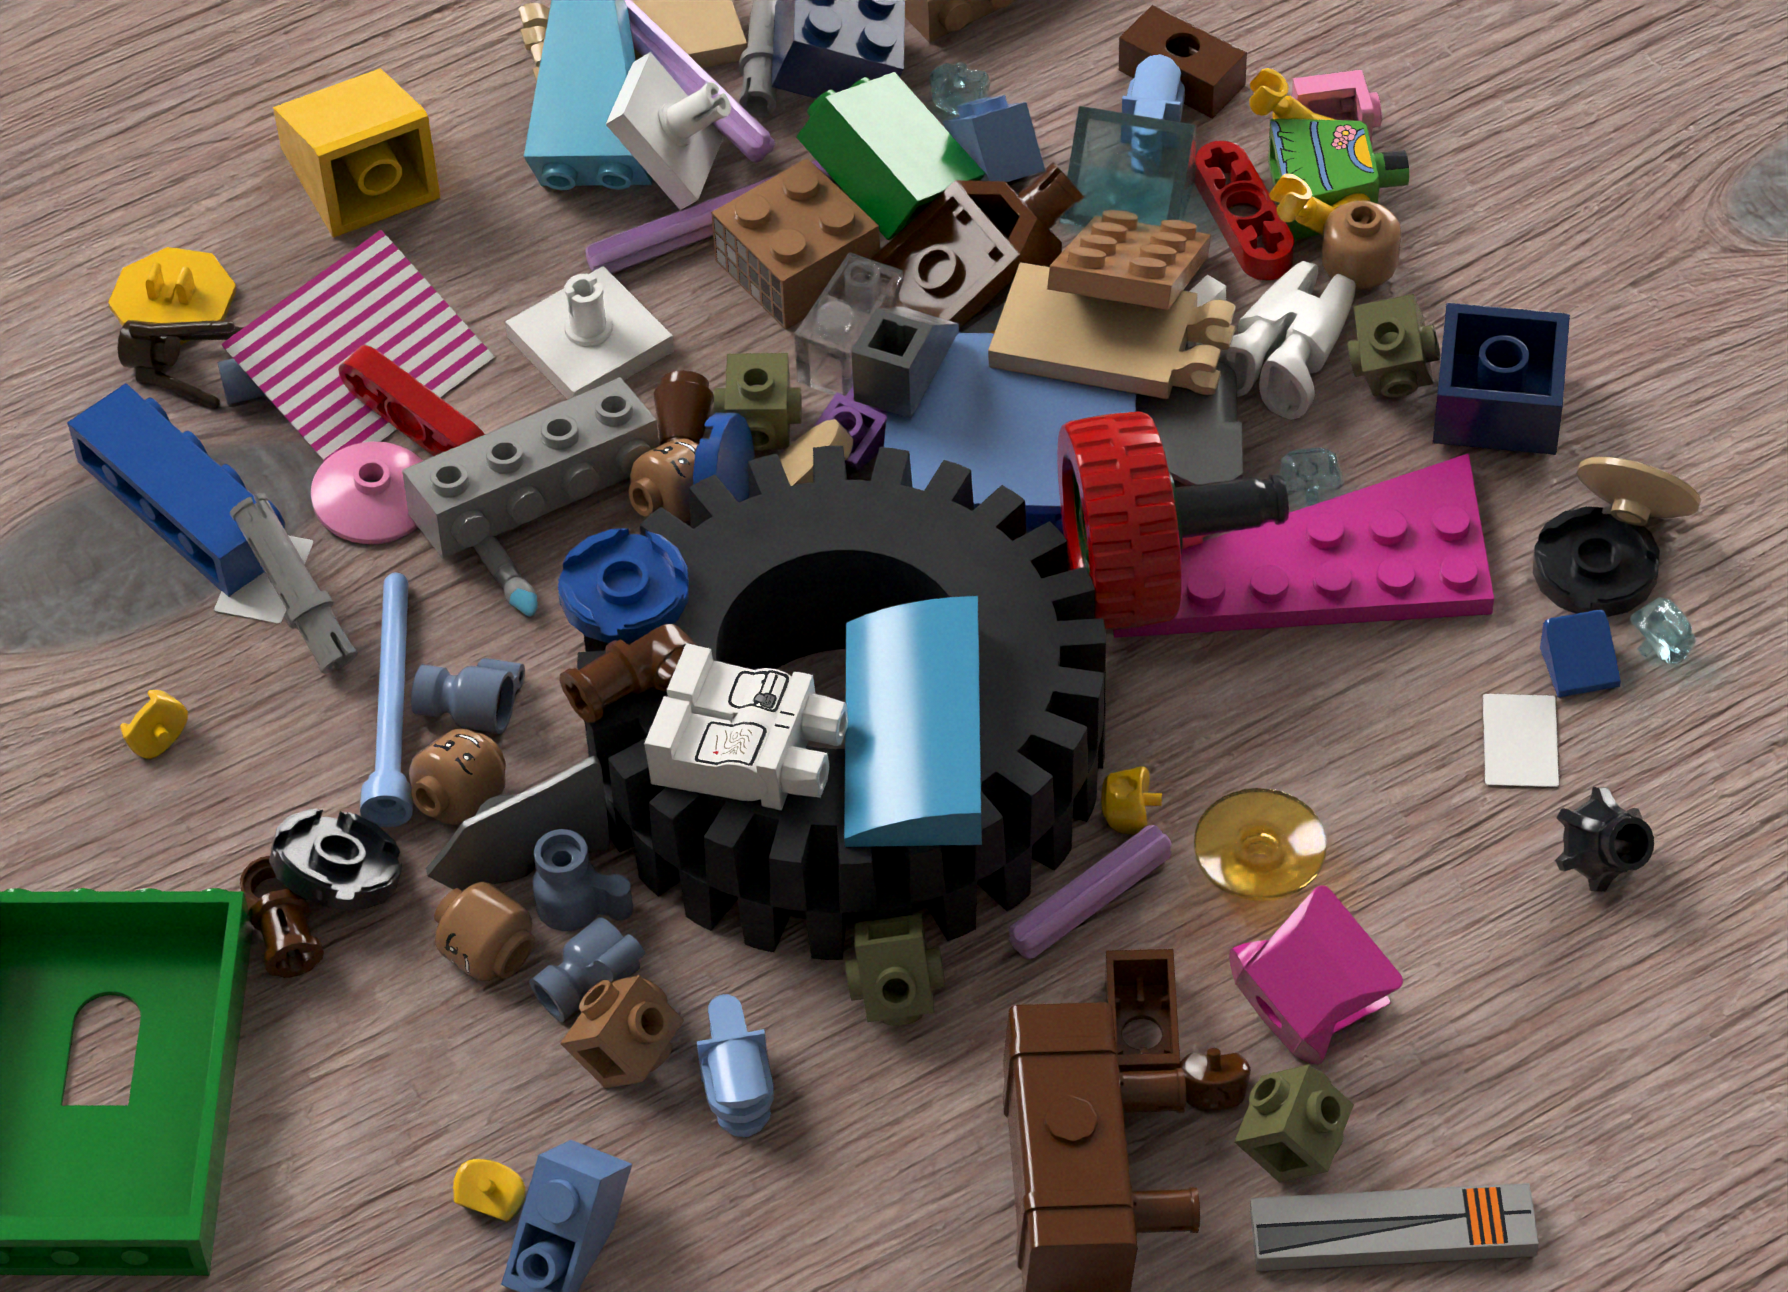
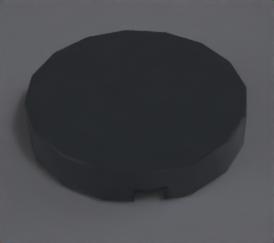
M1585 506L1564 511L1544 525L1534 547L1532 573L1540 591L1558 607L1575 614L1604 610L1606 616L1611 617L1628 613L1648 599L1657 584L1660 550L1652 533L1645 526L1628 524L1614 518L1611 514H1603V507Z
M309 809L288 816L276 828L269 859L273 871L287 888L310 902L339 910L368 909L384 903L396 891L402 871V863L400 864L398 860L400 850L395 840L377 824L349 812L340 811L338 819L321 817L323 809Z

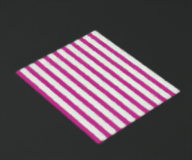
M382 230L375 233L221 344L324 461L345 447L363 442H381L397 430V428L358 400L346 388L340 378L339 366L360 346L368 345L375 348L439 397H442L495 357Z

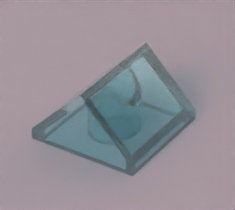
M1079 106L1067 177L1083 193L1085 198L1079 203L1076 202L1062 215L1060 223L1085 227L1094 216L1102 217L1103 211L1107 210L1130 212L1138 216V223L1161 226V221L1163 220L1183 221L1195 183L1196 125Z

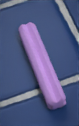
M1155 825L1143 828L1012 924L1008 930L1010 935L1009 941L1012 947L1025 959L1035 958L1169 859L1172 854L1170 849L1172 843L1168 836L1163 834Z

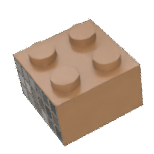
M808 158L711 212L716 262L785 330L867 283L868 280L859 270L880 251L879 225Z

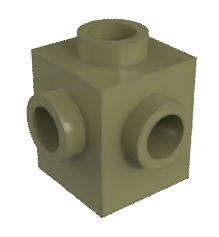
M1414 294L1353 306L1358 339L1348 342L1351 366L1355 377H1365L1373 396L1403 397L1414 393L1418 387L1434 384L1430 362L1440 360L1438 338L1433 324L1425 326L1424 317Z
M788 353L727 354L726 388L714 389V414L738 413L743 416L751 430L754 451L788 448L790 446V424H801L802 422L801 387H791Z
M922 914L855 923V951L857 959L846 961V973L851 1001L864 999L867 1022L883 1020V1023L887 1025L900 1026L918 1021L922 1018L923 1014L935 1013L934 989L945 987V977L940 947L927 949Z
M1310 1064L1262 1075L1250 1093V1104L1234 1143L1279 1183L1329 1171L1334 1155L1342 1145L1343 1132L1354 1104L1331 1084L1330 1079L1324 1073L1314 1069Z

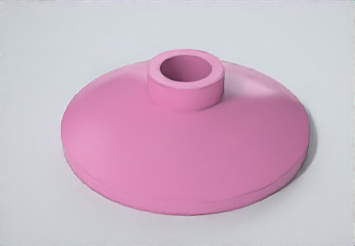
M363 442L337 451L322 463L312 481L311 500L317 518L331 533L344 540L359 544H384L409 535L419 527L408 515L402 470L423 460L410 450L387 442ZM370 480H378L376 482H366Z

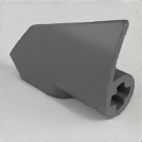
M1218 362L1216 370L1221 371V376L1215 394L1203 395L1188 388L1172 386L1168 399L1141 394L1136 395V412L1146 413L1153 419L1163 444L1172 478L1187 486L1243 478L1242 421H1238L1237 377L1235 371L1222 362Z
M591 756L516 796L498 795L488 799L480 806L476 816L463 821L446 846L426 867L427 876L451 889L459 888L460 890H464L478 882L498 884L523 878L533 871L536 866L534 848L537 841L544 834L557 829L572 830L581 835L587 844L588 853L609 850L606 800L602 769L598 757Z

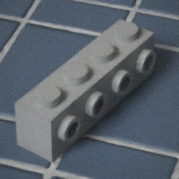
M619 377L403 469L408 515L442 558H446L479 544L488 536L499 535L630 478L634 461L642 454L659 447L657 420L623 379Z

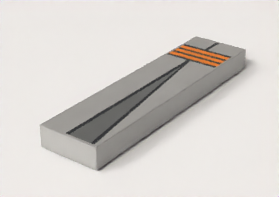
M1530 1183L1251 1198L1250 1201L1256 1271L1537 1256L1539 1245Z

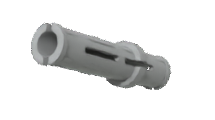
M753 0L748 30L747 48L742 52L739 62L740 73L743 76L739 104L754 118L767 117V111L771 114L774 113L777 105V88L771 87L774 15L777 0Z
M256 494L254 496L255 504L251 497L239 502L230 511V516L236 521L287 609L284 618L289 627L292 629L298 628L317 661L321 673H331L333 671V663L337 670L344 667L357 656L358 652L351 645L331 610V606L334 605L331 596L327 591H320L274 513L266 494Z

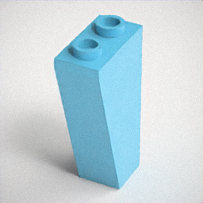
M551 0L524 151V158L541 186H548L557 190H569L575 186L602 185L610 189L621 190L631 185H652L653 178L606 125L632 63L636 61L628 7L625 0Z

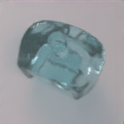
M958 62L955 65L944 63L936 67L929 76L934 104L939 109L954 115H959L958 105L985 98L990 89L988 73L979 70H969L963 62Z
M1297 449L1288 452L1281 458L1279 475L1284 479L1287 494L1290 495L1305 490L1307 506L1319 503L1318 488L1339 490L1344 485V478L1337 455L1328 449Z
M1659 597L1633 613L1630 617L1631 623L1646 638L1637 648L1644 657H1647L1654 650L1661 661L1675 665L1682 662L1695 646L1696 637L1692 632L1689 620L1679 607L1669 599Z

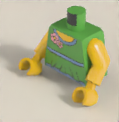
M1262 69L1250 82V89L1254 92L1249 98L1251 110L1260 116H1266L1273 111V119H1270L1268 163L1273 189L1270 191L1269 197L1272 201L1277 202V214L1288 225L1294 240L1323 235V226L1329 214L1340 205L1353 201H1370L1378 204L1379 188L1407 186L1409 184V164L1406 151L1373 153L1366 124L1361 121L1336 120L1312 112L1292 96H1286L1289 90L1288 83L1279 72L1273 69Z

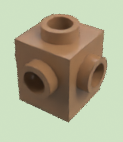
M640 975L612 982L603 980L593 986L582 998L579 1004V1010L582 1013L560 1044L604 1088L643 1082L650 1072L657 1069L668 1058L673 1047L670 1041L684 1022V1019L667 1003V996L663 990Z

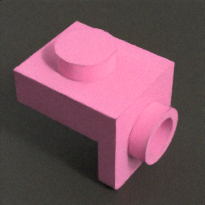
M1362 70L1293 78V98L1314 113L1336 120L1361 121L1367 125L1372 145L1373 128L1380 127L1382 122L1381 105L1377 92H1368Z

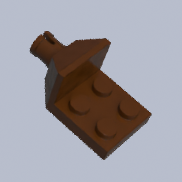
M1054 162L1047 166V170L1027 189L1024 188L1018 194L1005 181L955 180L859 271L889 307H905L959 323L960 329L1014 279L1020 262L1050 267L1062 253V242L1053 233L1051 228L1057 224L1056 221L1076 202L1079 203L1085 196Z

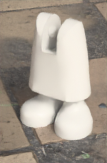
M1301 261L1286 272L1246 312L1238 323V334L1233 336L1230 348L1221 350L1219 362L1230 366L1236 373L1237 397L1246 395L1259 378L1261 371L1259 390L1262 401L1274 414L1291 420L1300 418L1312 405L1315 390L1310 373H1316L1321 370L1346 322L1356 291V284L1353 280L1341 274H1336L1320 298L1311 295L1318 276V266L1306 261Z

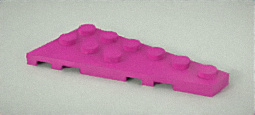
M1469 453L1290 512L1289 518L1284 524L1276 525L1274 522H1268L1259 528L1233 531L1203 541L1201 544L1182 549V592L1177 616L1167 622L1113 630L1114 638L1493 614L1494 594Z

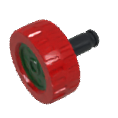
M1139 411L1098 415L1069 421L1060 428L1057 450L1058 484L1064 537L1067 540L1069 566L1070 570L1081 567L1086 568L1095 588V619L1103 618L1105 630L1129 629L1170 621L1177 616L1182 592V538L1259 528L1268 522L1280 525L1284 524L1289 518L1287 489L1283 477L1278 474H1271L1268 479L1249 477L1175 488L1159 432L1153 419L1146 413Z

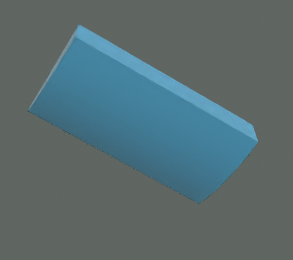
M978 596L949 597L906 603L882 609L847 622L846 704L848 728L845 733V847L982 845Z

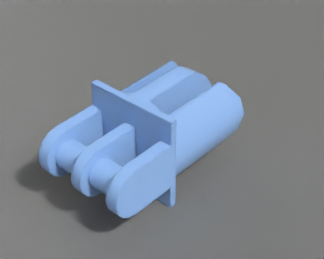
M1161 54L1149 56L1137 66L1135 77L1129 84L1127 96L1122 97L1121 140L1132 141V166L1142 173H1151L1160 167L1165 144L1179 146L1180 121L1185 100V89L1180 81V68L1171 58Z
M722 994L712 999L708 1005L712 1039L697 1041L701 1081L704 1083L709 1107L717 1115L718 1124L721 1128L733 1136L750 1137L760 1132L770 1119V1106L774 1100V1083L767 1055L765 1031L762 1029L747 1032L740 1001L735 996Z

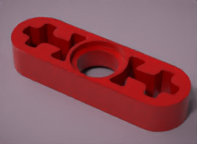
M1214 141L1202 146L1195 156V185L1239 265L1247 275L1258 280L1269 281L1281 278L1291 269L1293 264L1294 237L1286 222L1279 218L1277 206L1269 197V192L1242 147L1229 141ZM1222 171L1224 173H1231L1230 183L1227 185ZM1247 203L1258 208L1259 212L1249 217H1240L1232 214L1228 209L1235 204ZM1262 235V243L1266 250L1264 248H1257V237Z
M360 346L338 368L342 382L358 400L432 456L485 435L474 422L371 346Z

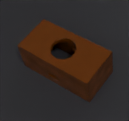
M1154 5L1145 11L1119 37V71L1134 78L1137 66L1149 56L1161 54L1171 58L1181 71L1180 81L1185 89L1184 104L1212 119L1246 85L1247 52ZM1168 51L1178 55L1179 57L1170 54Z
M1174 950L1106 951V1003L1112 1006L1117 1060L1120 1072L1163 1071L1180 1068ZM1146 1019L1158 1025L1162 1032V1038L1152 1048L1140 1047V1049H1135L1124 1041L1122 1031L1131 1021Z

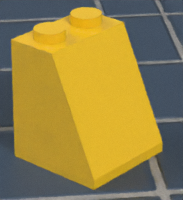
M381 68L273 107L281 149L333 238L441 198L428 115L424 108Z

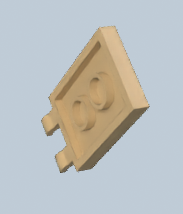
M632 0L701 68L740 61L742 52L747 48V42L732 0ZM529 3L519 7V15L524 29H521V35L526 50H531L536 65L533 68V74L537 83L550 8L540 3ZM634 48L636 60H638L639 58L643 57V56Z
M1019 263L988 349L989 367L1163 399L1169 398L1172 386L1188 388L1203 395L1215 394L1221 376V371L1216 370L1221 350L1230 348L1235 332V326L1230 325L1235 312V305L1225 300H1211L1197 307V293L1182 291L1169 310L1047 290L1050 267ZM1187 341L1203 344L1184 351Z

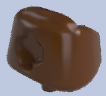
M1210 1048L1207 1050V1055L1190 1053L1180 1061V1068H1183L1185 1074L1186 1102L1189 1105L1203 1110L1215 1111L1230 1109L1243 1102L1250 1079L1251 1067L1241 1054L1221 1055L1219 1049Z

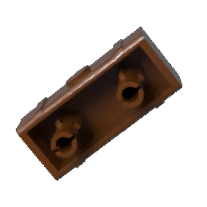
M1109 1003L1025 1004L1012 1006L1008 1012L1003 1057L1004 1115L1008 1118L1018 1228L1016 1256L1017 1266L1022 1273L1023 1292H1131L1138 1250L1137 1233L1187 1231L1199 1233L1200 1201L1197 1187L1180 1190L1132 1191L1124 1125V1113L1168 1111L1184 1113L1186 1107L1183 1068H1175V1070L1120 1072L1117 1060L1112 1006Z

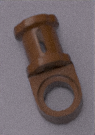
M665 624L652 630L630 645L626 644L623 640H614L606 645V653L579 670L569 668L560 674V684L570 705L579 717L587 723H594L603 717L604 708L628 693L638 696L652 686L662 692L667 691L686 643L698 645L679 626Z
M270 856L260 857L252 861L243 870L240 878V889L245 894L251 924L262 933L267 949L263 958L265 968L272 976L283 978L300 976L311 971L323 959L324 955L321 942L317 937L311 935L306 920V915L309 912L308 901L293 893L289 888L272 891L260 898L254 895L255 888L262 881L277 878L269 862ZM295 950V956L290 957L288 951Z

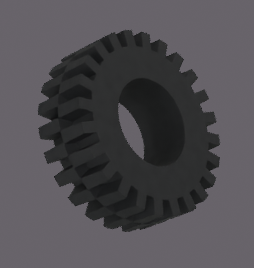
M843 446L813 447V482L793 486L788 481L778 454L748 461L749 498L742 502H738L715 474L689 487L691 527L660 507L640 524V535L646 536L645 531L659 534L679 549L688 568L689 597L681 616L674 624L679 626L698 646L711 649L713 661L752 670L762 668L778 669L791 661L811 654L846 649V623L861 616L906 603L949 597L978 596L982 845L845 847V749L806 746V749L828 753L830 767L828 780L821 798L788 793L782 810L763 807L761 799L742 801L651 784L644 743L663 697H668L667 691L662 692L652 686L638 696L628 693L604 708L603 717L596 722H585L589 757L597 756L601 764L609 836L619 853L634 847L639 879L658 897L680 882L686 917L710 931L714 929L738 900L744 943L747 946L774 953L790 916L806 919L811 959L843 960L846 921H873L912 915V912L926 907L947 941L964 936L976 930L977 885L1007 912L1020 904L1031 894L1032 859L1055 871L1072 850L1073 818L1088 822L1097 799L1098 768L1103 769L1105 760L1106 630L1103 618L1095 619V588L1086 568L1081 567L1068 571L1066 538L1050 521L1027 533L1025 500L1003 485L974 509L971 469L954 462L943 460L924 491L913 488L910 453L907 450L879 447L871 481L847 480ZM584 635L586 652H578V670L606 653V645L609 643Z

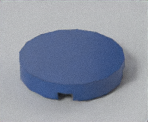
M715 413L704 424L707 429L712 430L710 439L701 438L696 448L693 485L715 474L738 502H742L749 498L748 461L755 459L751 430L746 419L738 413Z
M629 528L609 529L587 537L569 551L563 562V571L560 579L558 578L559 601L568 622L586 637L606 643H611L614 640L633 643L662 625L674 624L681 616L689 597L688 568L679 549L659 534L645 531L646 536L629 534Z

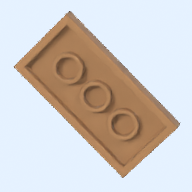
M1119 210L1103 211L1102 217L1094 216L1050 265L1047 290L1169 310L1207 260L1211 234L1196 232L1197 226L1186 221L1163 220L1161 221V226L1138 223V216L1130 212Z

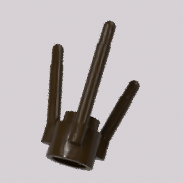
M128 320L120 330L117 347L118 357L124 367L136 368L135 378L137 382L158 385L192 401L215 409L220 406V400L217 397L166 375L161 371L166 366L171 367L177 362L180 353V340H227L244 327L235 326L232 321L155 323Z

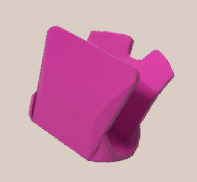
M1324 885L1316 887L1269 940L1241 944L1233 947L1229 953L1235 985H1237L1264 1023L1294 1056L1311 1064L1319 1065L1323 1062L1333 1034L1390 1005L1391 1002L1387 995L1398 990L1403 983V978L1398 970L1331 889Z

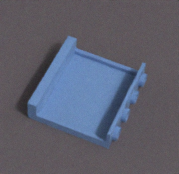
M958 333L912 418L887 411L884 447L909 451L913 488L924 491L943 460L954 462L971 469L974 509L1003 485L1025 500L1027 533L1050 521L1064 536L1057 464L1058 436L1061 426L1069 421L1098 415L1136 412L1137 394L989 367L988 349L994 334Z

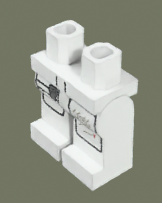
M686 643L668 685V697H663L644 743L651 784L742 801L761 799L763 807L782 810L788 793L821 798L828 780L830 768L828 753L806 749L808 741L833 746L841 745L848 728L846 702L815 694L814 678L811 674L794 671L792 676L777 669L762 668L752 670L713 661L711 649Z

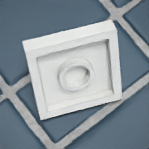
M649 52L632 63L606 125L674 204L682 210L696 202L700 197L723 140V136L712 123L727 117L731 112V105L724 92L712 99V96L720 90V87L714 82H708L700 90L688 96L654 55Z
M604 266L590 274H578L571 277L566 282L565 288L505 321L507 338L567 400L619 377L624 381L674 352L673 335Z

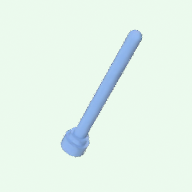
M397 572L389 574L383 584L375 772L362 785L360 799L361 816L377 824L379 827L400 826L409 821L413 811L412 786L407 781L405 775L401 773L409 583L403 574Z

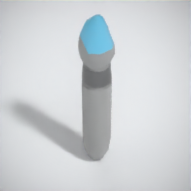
M488 536L482 542L473 546L496 582L504 590L505 599L509 604L526 616H533L538 608L536 592L530 583L521 577L517 567L497 537Z

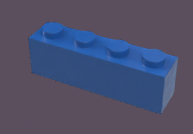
M125 383L67 422L78 463L220 591L229 597L265 572L236 521L230 516L232 508L248 497H251L255 504L254 495L246 489L242 479L231 466L227 464L220 466L208 456L203 444L192 432L187 430L182 433L176 428L156 400L151 397L146 400L143 399ZM268 501L281 525L285 528V522L279 510L271 501Z

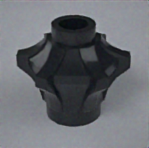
M1593 787L1589 801L1574 811L1561 808L1556 818L1564 826V851L1555 860L1557 866L1561 871L1575 869L1588 878L1590 891L1606 892L1612 880L1619 874L1643 867L1653 853V832L1650 826L1643 820L1639 809L1631 808L1626 811L1621 808L1614 800L1609 788Z

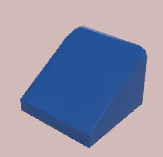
M1594 610L1545 620L1540 650L1558 698L1620 687L1621 680L1612 635L1604 610Z

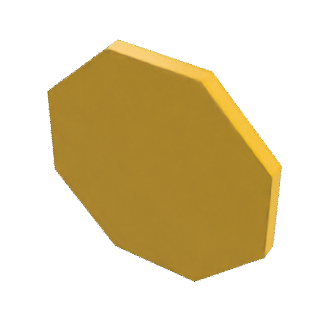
M166 247L123 267L108 304L110 310L122 326L128 320L155 323L225 321L237 288L234 281L212 253ZM180 340V345L190 340Z

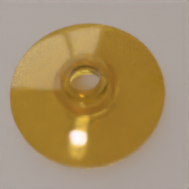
M1267 788L1239 790L1218 799L1202 814L1194 835L1195 857L1201 871L1209 881L1230 895L1254 901L1282 899L1304 889L1321 871L1327 850L1326 833L1316 813L1300 799L1288 793ZM1254 854H1263V855H1266L1267 857H1266V858H1256V857H1252L1251 855H1254Z

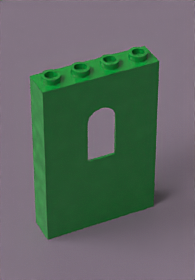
M11 888L0 892V1275L210 1276L253 926L248 915L249 910L244 891H227L220 888H208L202 891H161L154 888H143L136 891H95L87 888H77L71 891L31 892L26 889ZM116 995L131 1000L138 1007L141 1017L128 1105H63L77 1015L86 1004L99 997Z

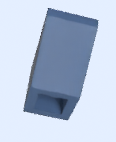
M1005 95L993 98L985 97L958 105L959 117L942 121L944 128L986 173L981 181L1009 182L1045 171L1027 102L1008 104Z
M569 1140L539 1154L501 1285L518 1292H577L614 1229L632 1163L573 1140Z

